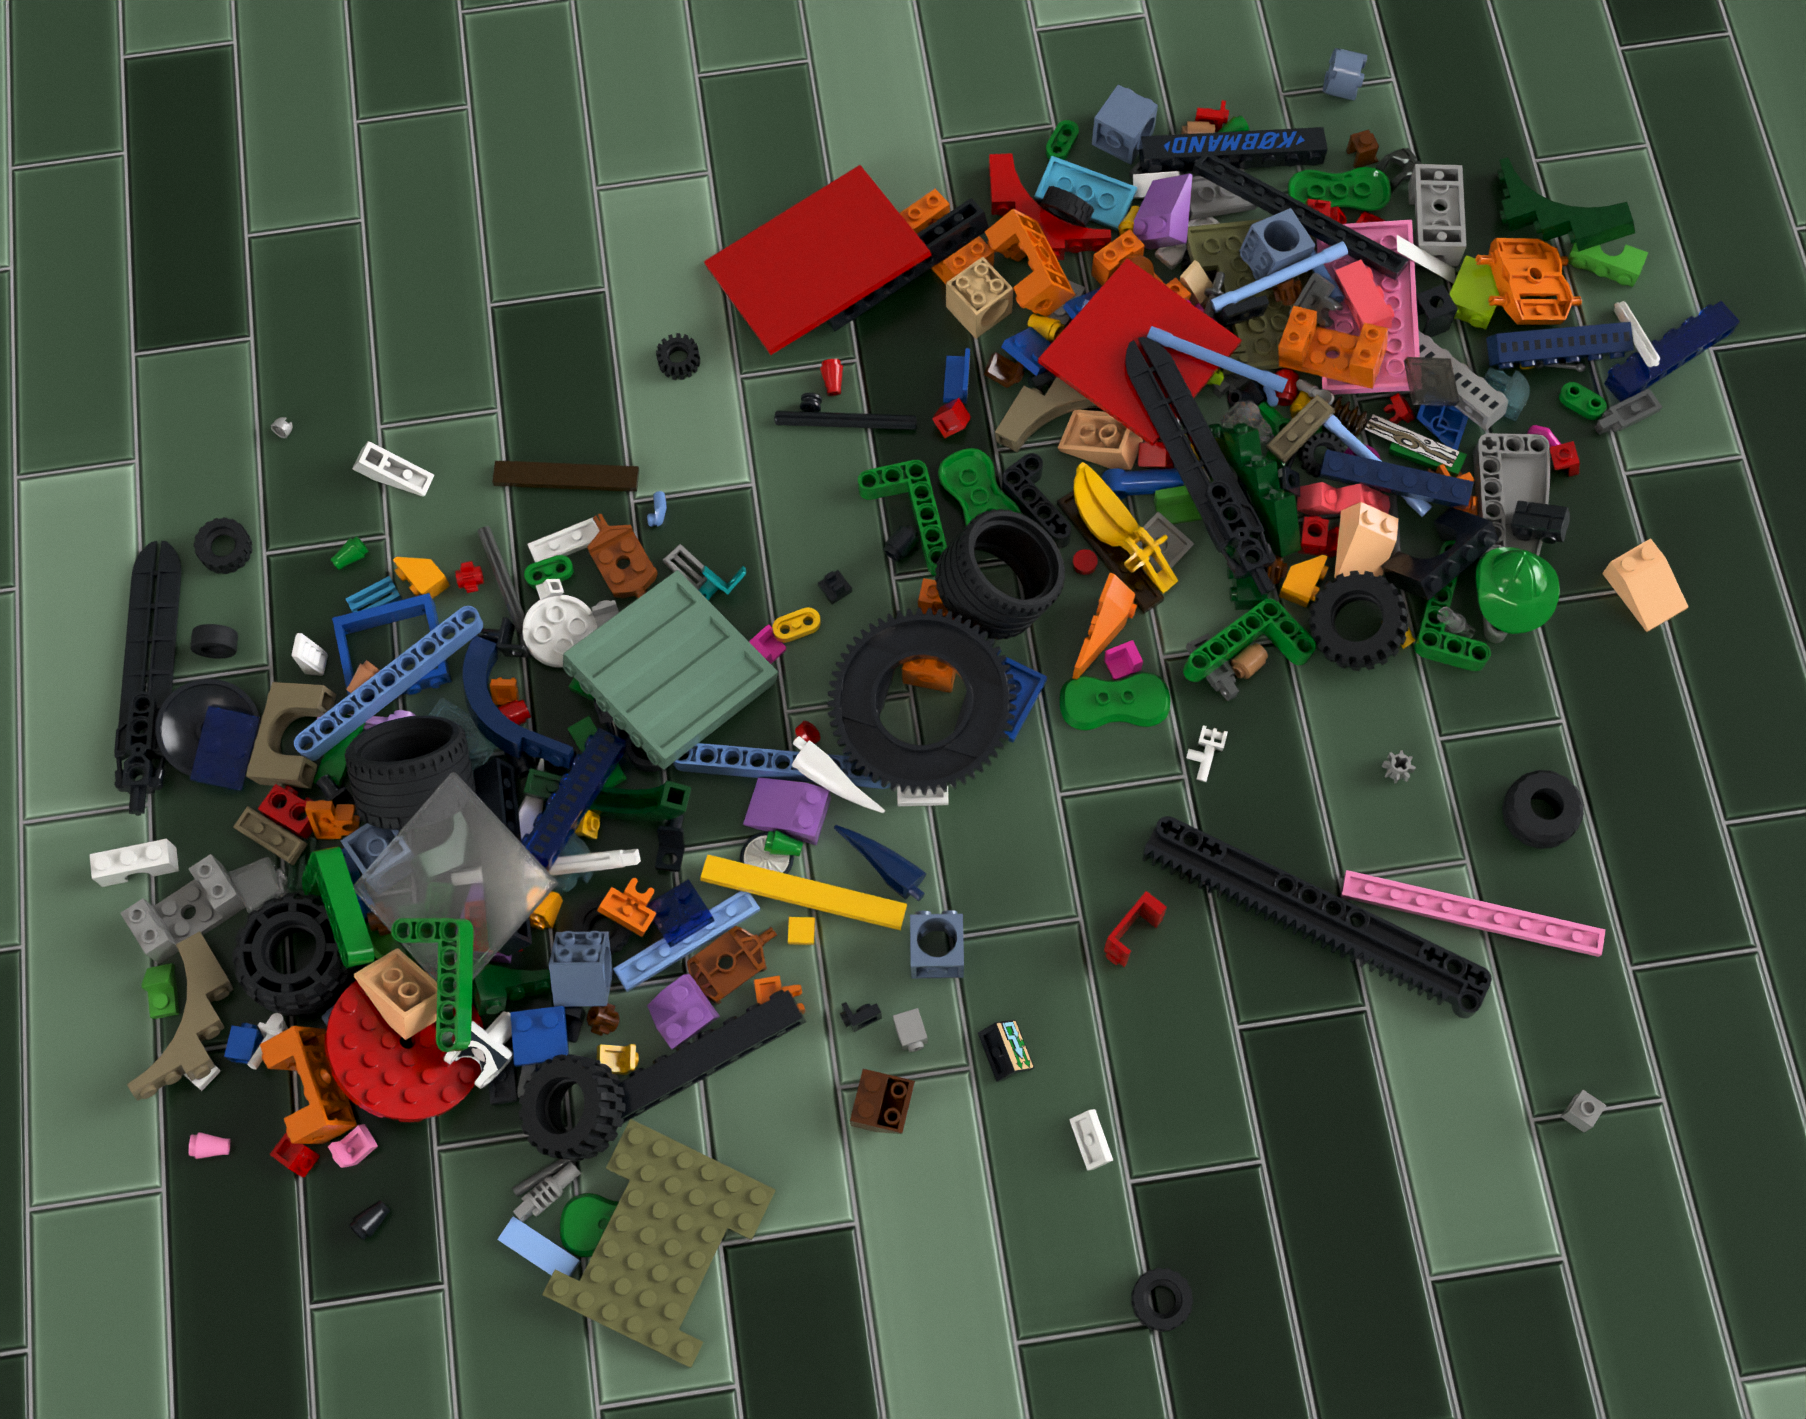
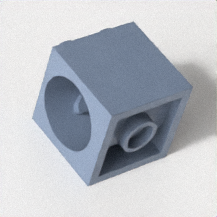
M1117 85L1094 118L1092 145L1131 165L1139 154L1141 136H1151L1154 132L1158 105L1151 99L1134 93L1129 88Z
M1290 208L1252 224L1239 252L1243 261L1247 262L1251 268L1254 278L1259 280L1310 257L1316 245Z
M366 823L341 840V843L357 867L379 895L415 872L410 862L417 856L399 830L378 828Z
M946 910L942 911V914H931L930 911H917L915 915H910L911 979L964 978L963 914H957V911ZM942 931L947 933L950 938H953L956 945L947 955L932 957L922 951L918 943L929 932Z
M556 932L549 962L554 1007L607 1006L613 975L609 932Z

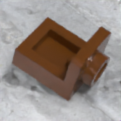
M995 352L991 355L983 375L1005 388H1009L1021 381L1024 376V366L1020 362L1015 364Z

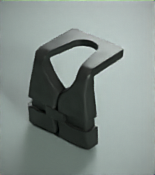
M1402 148L1387 154L1376 166V169L1384 172L1389 161L1402 167V172L1390 181L1391 194L1404 179L1411 178L1415 164H1421L1409 148Z

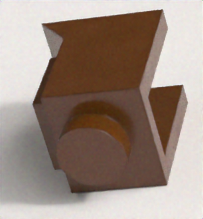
M1369 129L1350 135L1346 152L1347 154L1357 152L1353 164L1355 169L1379 162L1376 157L1379 145L1374 134L1370 133Z

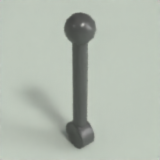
M1536 362L1535 366L1536 368L1548 366L1576 369L1578 372L1585 370L1583 363H1578L1577 365L1565 363L1544 365L1543 362Z

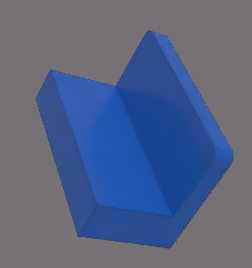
M970 348L965 349V357L946 356L943 402L949 403L960 398L962 403L967 404Z

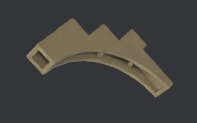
M1056 377L1045 396L1036 388L1030 389L1023 386L995 431L996 442L1018 452L1032 434L1056 417L1074 410L1098 406L1058 377Z
M200 931L176 944L184 961L187 977V1001L182 1021L166 1050L144 1073L127 1084L137 1101L152 1097L159 1088L166 1084L176 1083L185 1073L193 1081L206 1077L210 1074L211 1069L215 1067L201 1042L205 1039L210 1040L216 1037L225 1028L211 1002L224 999L234 988Z

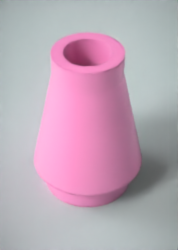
M198 1132L197 1135L192 1134L189 1140V1156H195L196 1159L218 1155H229L230 1139Z

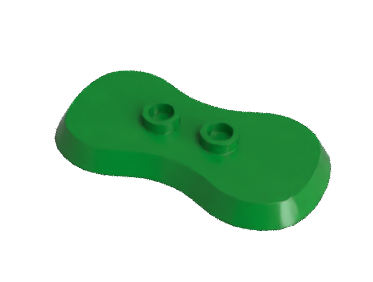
M1360 167L1338 174L1317 170H1303L1295 173L1288 182V195L1304 204L1307 199L1331 201V208L1338 206L1339 208L1373 212L1389 203L1391 186L1387 176L1382 171L1371 167Z
M975 448L963 449L949 455L941 462L938 468L939 481L945 490L952 494L961 504L964 511L965 525L978 514H982L985 511L989 512L993 509L1011 510L1021 514L1017 504L999 488L995 478L993 463L989 456L981 450Z
M1138 672L1118 680H1103L1093 676L1081 675L1077 680L1071 678L1064 683L1060 691L1059 702L1061 714L1065 722L1079 730H1092L1111 722H1127L1137 726L1150 727L1161 723L1168 716L1170 693L1165 681L1160 676L1150 672Z
M583 1193L571 1198L563 1208L560 1219V1238L564 1248L578 1257H592L619 1202L593 1193Z

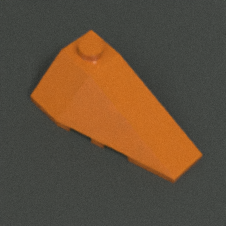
M1109 573L1096 611L1097 616L1093 615L1088 631L1089 636L1085 638L1078 656L1073 679L1077 680L1125 627L1127 619H1133L1137 608V605L1133 604L1135 593L1113 573Z

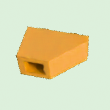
M1321 555L1291 566L1279 597L1305 608L1309 600L1315 601L1314 596L1320 589V587L1316 586L1318 579L1324 580L1329 568L1325 566L1328 556Z
M395 557L393 559L397 567L394 570L403 582L407 579L411 584L408 588L415 597L430 593L432 599H434L450 587L446 576L431 559Z
M534 886L527 895L530 926L540 930H544V927L553 929L563 900L559 893Z

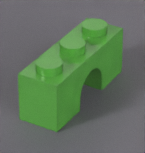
M1574 243L1567 259L1568 264L1575 268L1584 269L1595 273L1599 277H1606L1617 281L1621 285L1633 287L1641 273L1648 252L1625 245L1621 254L1609 256L1602 251L1600 245L1578 252L1576 243Z

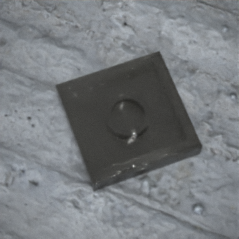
M1407 357L1404 360L1412 404L1456 406L1460 402L1450 358Z

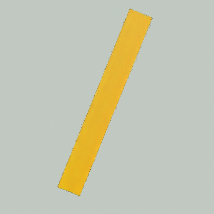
M708 854L700 877V881L900 931L907 908L906 903Z

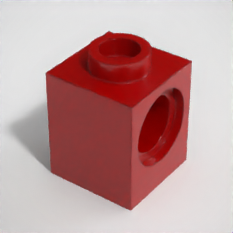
M1304 516L1300 529L1302 550H1299L1298 553L1316 556L1324 554L1327 544L1328 519H1322L1320 516ZM1308 532H1315L1319 536L1313 537Z

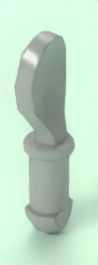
M1304 379L1296 382L1297 389L1308 393L1310 397H1315L1318 394L1329 405L1333 403L1335 397L1332 392L1325 389L1319 390L1317 386L1311 385Z

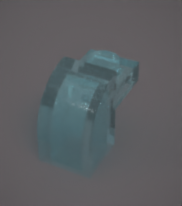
M1490 367L1484 379L1492 388L1502 392L1508 399L1506 414L1503 416L1516 422L1529 398V383L1518 371H1515L1513 376L1509 377L1503 371Z
M574 832L554 849L558 857L591 853L587 845ZM594 871L556 875L550 880V883L561 895L564 891H570L577 884L579 877L587 884Z

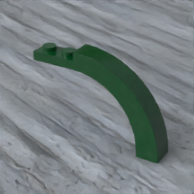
M530 768L523 795L557 804L563 803L572 807V809L587 808L601 817L631 821H663L677 818L686 812L691 787L666 780L663 785L651 789H618L589 784ZM574 784L583 787L581 793L572 789ZM568 793L577 797L575 802L566 799Z

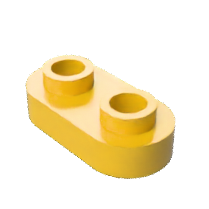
M807 607L781 616L773 623V635L778 641L787 643L812 634L821 625L820 615L815 609ZM806 620L813 622L811 625L804 624ZM785 628L790 630L787 634L781 633Z

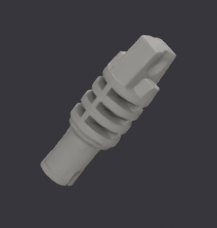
M569 1162L553 1177L551 1175L547 1176L530 1192L521 1198L523 1202L513 1211L521 1222H524L533 1214L537 1217L563 1195V1189L580 1176L581 1172L572 1162Z

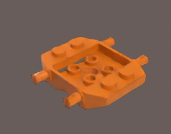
M1495 238L1491 242L1488 255L1476 256L1475 261L1477 265H1489L1491 267L1500 295L1490 296L1488 299L1489 305L1502 306L1517 325H1561L1566 320L1571 306H1580L1582 303L1580 296L1572 295L1569 283L1562 275V266L1568 264V257L1560 256L1557 248L1541 239ZM1540 296L1544 298L1546 296H1556L1557 299H1521L1520 297Z

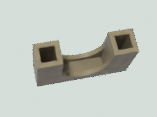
M272 682L264 714L261 717L258 735L254 742L252 756L247 766L246 777L259 785L274 786L277 784L283 787L287 785L289 787L311 789L317 764L305 756L283 755L280 748L281 738L285 729L294 720L305 716L321 717L333 708L337 694L324 685Z

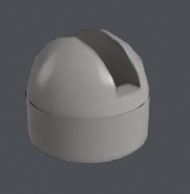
M286 417L276 419L271 425L272 431L281 438H287L293 428L291 421L289 423L285 421Z

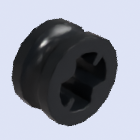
M804 393L801 395L800 409L802 411H821L822 397L815 393Z

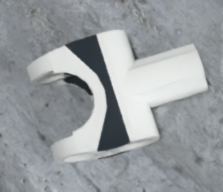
M503 1011L486 1030L472 1021L471 1042L468 1048L463 1051L447 1052L444 1057V1061L448 1064L463 1057L476 1060L480 1064L481 1074L474 1084L480 1089L494 1080L513 1058V1052L504 1046L512 1037L510 1013Z

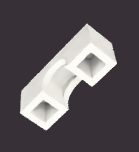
M167 839L90 854L92 879L102 887L128 882L127 876L134 873H149L154 877L179 871L177 849Z

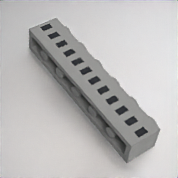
M1418 330L1421 381L1486 431L1506 414L1508 399L1502 392L1492 388L1484 378L1478 377L1470 371L1466 364L1460 363L1452 357L1448 350L1442 349L1434 343L1431 337L1424 335Z

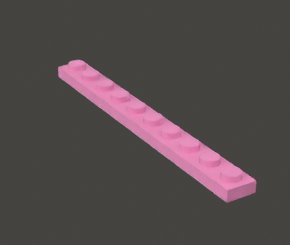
M1348 870L1344 874L1341 898L1600 957L1602 955L1605 929Z

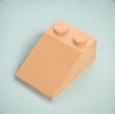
M1074 410L1059 443L1058 450L1110 469L1131 470L1139 452V442H1143V439L1105 411Z
M1362 502L1341 510L1334 578L1342 573L1344 577L1350 576V571L1357 570L1359 574L1369 571L1373 572L1375 577L1382 576L1383 570L1381 566L1389 560L1397 540L1399 519Z
M1651 538L1612 560L1602 573L1646 632L1688 608L1665 556Z
M400 949L393 950L354 973V978L388 1025L405 1040L436 1021L437 982Z

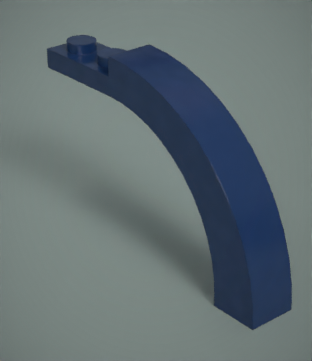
M475 636L469 644L465 655L463 684L469 714L479 731L496 747L518 759L524 751L532 757H539L555 766L570 769L574 762L573 747L517 725L503 715L496 707L487 688L489 676L498 660L497 644Z

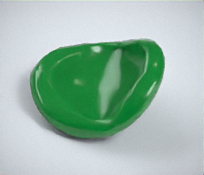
M1500 547L1486 552L1478 562L1476 570L1478 602L1483 616L1491 625L1505 633L1519 634L1535 630L1550 619L1559 601L1560 585L1556 571L1546 560L1527 550Z

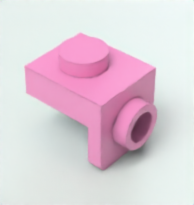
M365 1124L358 1125L341 1141L332 1142L328 1146L334 1161L341 1168L357 1165L378 1147Z

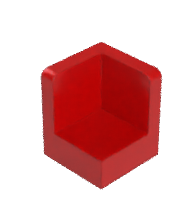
M957 398L940 407L932 419L943 437L947 438L963 430L971 416L960 398Z
M1139 442V467L1173 468L1174 464L1163 442H1156L1153 447L1147 442Z

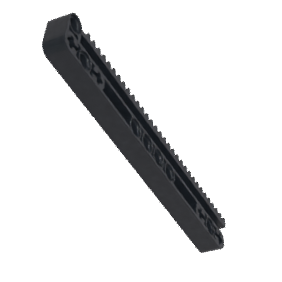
M1170 816L1160 818L1148 843L1145 845L1142 861L1145 862L1148 858H1152V866L1160 862L1162 871L1170 867V874L1174 875L1177 871L1180 872L1179 879L1181 880L1189 876V884L1197 880L1199 881V889L1207 885L1208 893L1217 890L1218 898L1226 894V902L1229 903L1232 899H1236V907L1244 903L1246 912L1252 908L1255 909V916L1263 912L1265 921L1273 917L1275 926L1283 922V930H1287L1291 926L1293 927L1294 935L1302 931V939L1305 940L1310 935L1312 936V944H1315L1318 940L1321 941L1322 949L1328 945L1331 946V953L1339 949L1341 950V958L1349 954L1350 962L1353 963L1356 959H1359V967L1361 968L1365 964H1369L1370 972L1378 968L1380 977L1388 973V981L1391 982L1393 979L1398 978V986L1400 987L1405 982L1408 983L1409 991L1417 987V995L1420 996L1427 992V1000L1430 1001L1435 996L1437 997V1005L1446 1001L1452 1004L1455 1015L1460 1018L1473 1016L1483 1003L1492 981L1491 974L1486 968ZM1166 827L1171 829L1168 834L1163 833ZM1179 832L1181 834L1179 840L1177 841L1175 840V838L1177 837V834ZM1192 838L1195 840L1196 845L1192 847L1187 846L1184 843V839ZM1202 844H1204L1205 846L1203 847L1202 852H1200V847ZM1212 850L1217 852L1214 857L1210 856ZM1278 884H1287L1290 892H1282L1278 888ZM1302 895H1310L1314 899V903H1305ZM1332 906L1336 908L1338 915L1328 914L1326 907ZM1350 918L1359 919L1362 926L1354 927L1350 923ZM1426 953H1428V954L1431 955V956H1430V960H1431L1430 962L1427 961V960H1425V959H1426ZM1442 959L1443 962H1442L1441 965L1438 967L1437 965L1440 963L1439 960ZM1447 964L1456 966L1458 974L1450 973L1447 969ZM1466 972H1468V973L1466 974V976H1465L1466 978L1463 979L1462 976H1463ZM1474 977H1478V978H1479V982H1478V983H1479L1480 985H1476V984H1475V980H1476V979H1475ZM1461 999H1468L1472 1003V1009L1464 1008L1461 1004Z

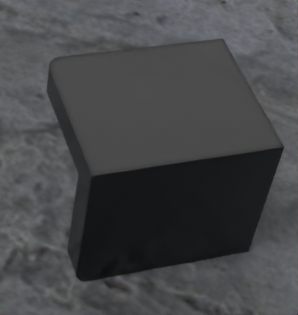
M565 1007L567 1041L576 1043L587 1014L582 1007Z

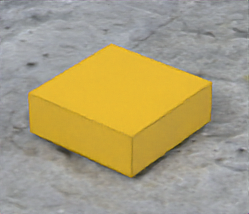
M789 917L788 944L814 945L815 918Z

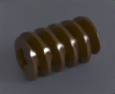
M1340 396L1330 405L1335 409L1333 415L1340 420L1347 430L1351 433L1354 432L1353 435L1358 438L1367 424V411L1358 415L1359 407L1356 406L1350 410V401L1341 405L1342 397Z

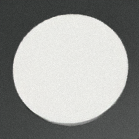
M568 595L548 597L537 601L528 610L523 622V640L526 648L535 659L548 666L563 667V653L595 631L597 624L593 612L581 600Z

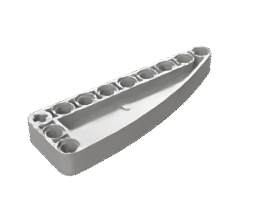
M1488 433L1479 438L1473 451L1475 496H1478L1477 516L1492 521L1499 541L1486 552L1500 547H1513L1527 550L1539 556L1542 546L1541 539L1531 538L1528 541L1518 539L1516 536H1513L1511 522L1518 500L1542 504L1549 503L1550 447L1546 437L1538 434ZM1507 447H1511L1515 451H1510ZM1532 447L1538 449L1539 452L1534 451ZM1484 468L1491 470L1492 473L1486 472ZM1485 490L1491 491L1494 495L1486 493ZM1486 512L1494 514L1495 517L1488 516ZM1483 616V629L1486 639L1492 643L1503 641L1508 633L1494 629L1493 625Z

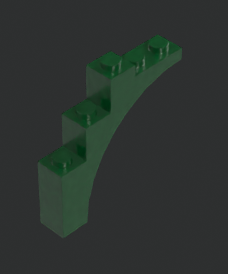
M1509 157L1499 160L1501 169L1497 170L1501 184L1506 183L1507 188L1503 189L1505 200H1502L1504 210L1499 212L1502 223H1508L1510 232L1534 224L1536 233H1541L1544 241L1568 234L1570 243H1576L1578 252L1635 234L1634 221L1627 202L1589 208L1554 202L1537 194L1527 186L1515 172Z
M1247 423L1236 424L1233 428H1226L1221 426V424L1208 425L1226 461L1234 469L1249 493L1264 528L1263 533L1266 542L1270 544L1273 554L1284 557L1302 550L1295 494L1280 488L1277 462L1262 456L1259 430L1248 426Z
M424 902L399 906L397 920L401 918H430ZM432 926V927H431V934L433 935V933H434V927ZM410 927L407 930L408 935L410 934ZM403 943L406 955L425 972L433 968L438 969V943ZM456 953L454 954V961H455V963H456V961H457V954H456ZM473 957L472 994L479 1015H492L505 1010L506 1000L516 1001L526 996H541L552 992L549 969L533 971L514 970L491 965ZM454 980L453 987L454 989H456L457 984Z

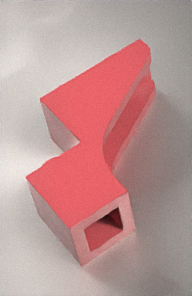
M1324 482L1300 486V497H1297V511L1309 516L1341 515V510L1362 502L1389 514L1390 501L1389 496L1362 483L1334 488Z

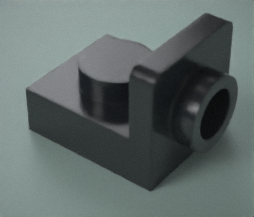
M847 1002L841 1004L843 1012L839 1014L846 1028L851 1025L854 1032L882 1019V1013L877 1003L872 1006L868 1003L859 1007L854 1015Z

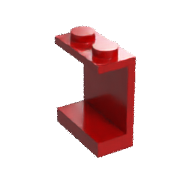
M1145 891L1107 938L1104 952L1107 953L1105 955L1106 958L1115 965L1121 964L1125 967L1131 950L1119 942L1121 937L1139 916L1157 928L1163 920L1167 907Z

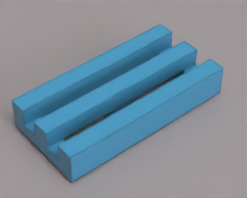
M388 576L347 597L346 601L352 612H357L358 609L370 603L374 604L365 609L396 602L402 598L392 579ZM391 592L394 593V594H392V595H390V596H388V597H386V598H384V599L378 601L379 598H381V597H383V596H385V595H387V594H389V593H391Z

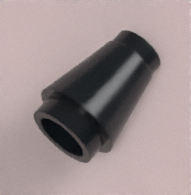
M379 1200L354 1216L349 1227L364 1241L367 1237L371 1238L390 1210Z

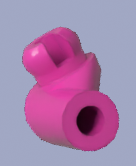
M1533 425L1528 429L1527 434H1538L1546 437L1549 447L1561 444L1547 427Z

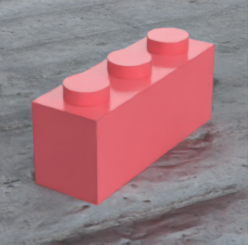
M1359 260L1335 270L1334 280L1344 294V302L1360 331L1364 323L1388 329L1392 328L1394 311L1390 304L1386 305L1381 287L1375 285L1370 267H1365L1363 261Z

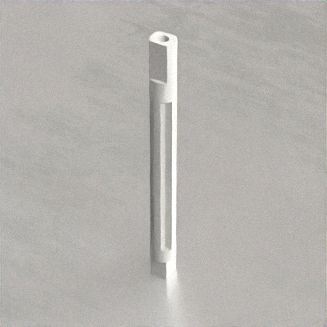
M621 849L524 861L525 879L637 865L641 861L639 850ZM483 867L455 871L452 873L453 884L455 886L474 883L484 884Z

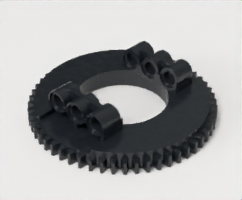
M921 607L917 609L916 615H913L910 608L907 609L906 616H903L900 610L897 611L896 619L891 614H887L888 622L885 623L881 618H878V627L870 623L869 633L863 629L861 630L862 639L854 636L853 640L856 645L847 644L846 647L850 653H841L840 655L844 662H836V666L840 671H832V675L837 680L829 681V685L835 690L828 691V696L834 700L827 702L828 707L834 708V710L828 712V716L836 718L830 722L832 728H837L833 735L834 737H841L837 744L839 747L845 746L842 750L844 756L851 754L848 758L851 764L857 762L856 770L860 771L865 768L863 772L864 777L867 778L873 774L872 782L876 783L881 779V786L883 788L890 783L892 791L895 792L897 787L900 786L902 794H905L909 788L912 795H916L918 789H921L923 795H926L928 789H931L935 795L938 788H942L945 793L947 792L948 785H951L955 790L957 789L958 781L966 785V777L969 776L973 780L976 779L974 774L976 770L984 773L982 765H992L989 757H999L995 749H1004V745L1000 740H1009V736L1004 731H1012V725L1007 722L1015 721V716L1009 712L1016 711L1017 709L1016 705L1010 703L1017 700V696L1010 693L1016 690L1015 684H1009V682L1014 680L1013 674H1006L1011 670L1010 664L1002 665L1007 659L1005 655L998 656L1001 652L1000 646L992 648L995 640L992 638L986 641L988 633L984 631L979 634L980 626L978 624L971 628L970 619L962 624V615H958L953 620L951 611L943 617L942 609H938L936 615H933L931 608H928L926 614H923ZM916 659H932L948 665L961 677L967 690L954 732L945 739L928 745H913L895 738L885 729L880 720V714L882 709H884L889 687L892 685L896 668L903 663Z

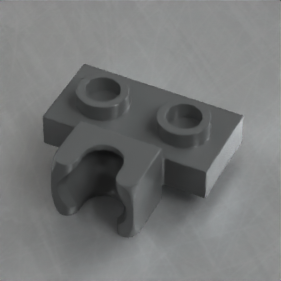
M1318 273L1312 274L1293 305L1317 311V323L1324 327H1330L1334 324V321L1329 317V310H1343L1341 303L1329 297L1335 286Z

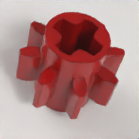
M472 561L461 563V570L455 571L459 589L465 588L467 593L479 591V585L484 584L481 567H475Z

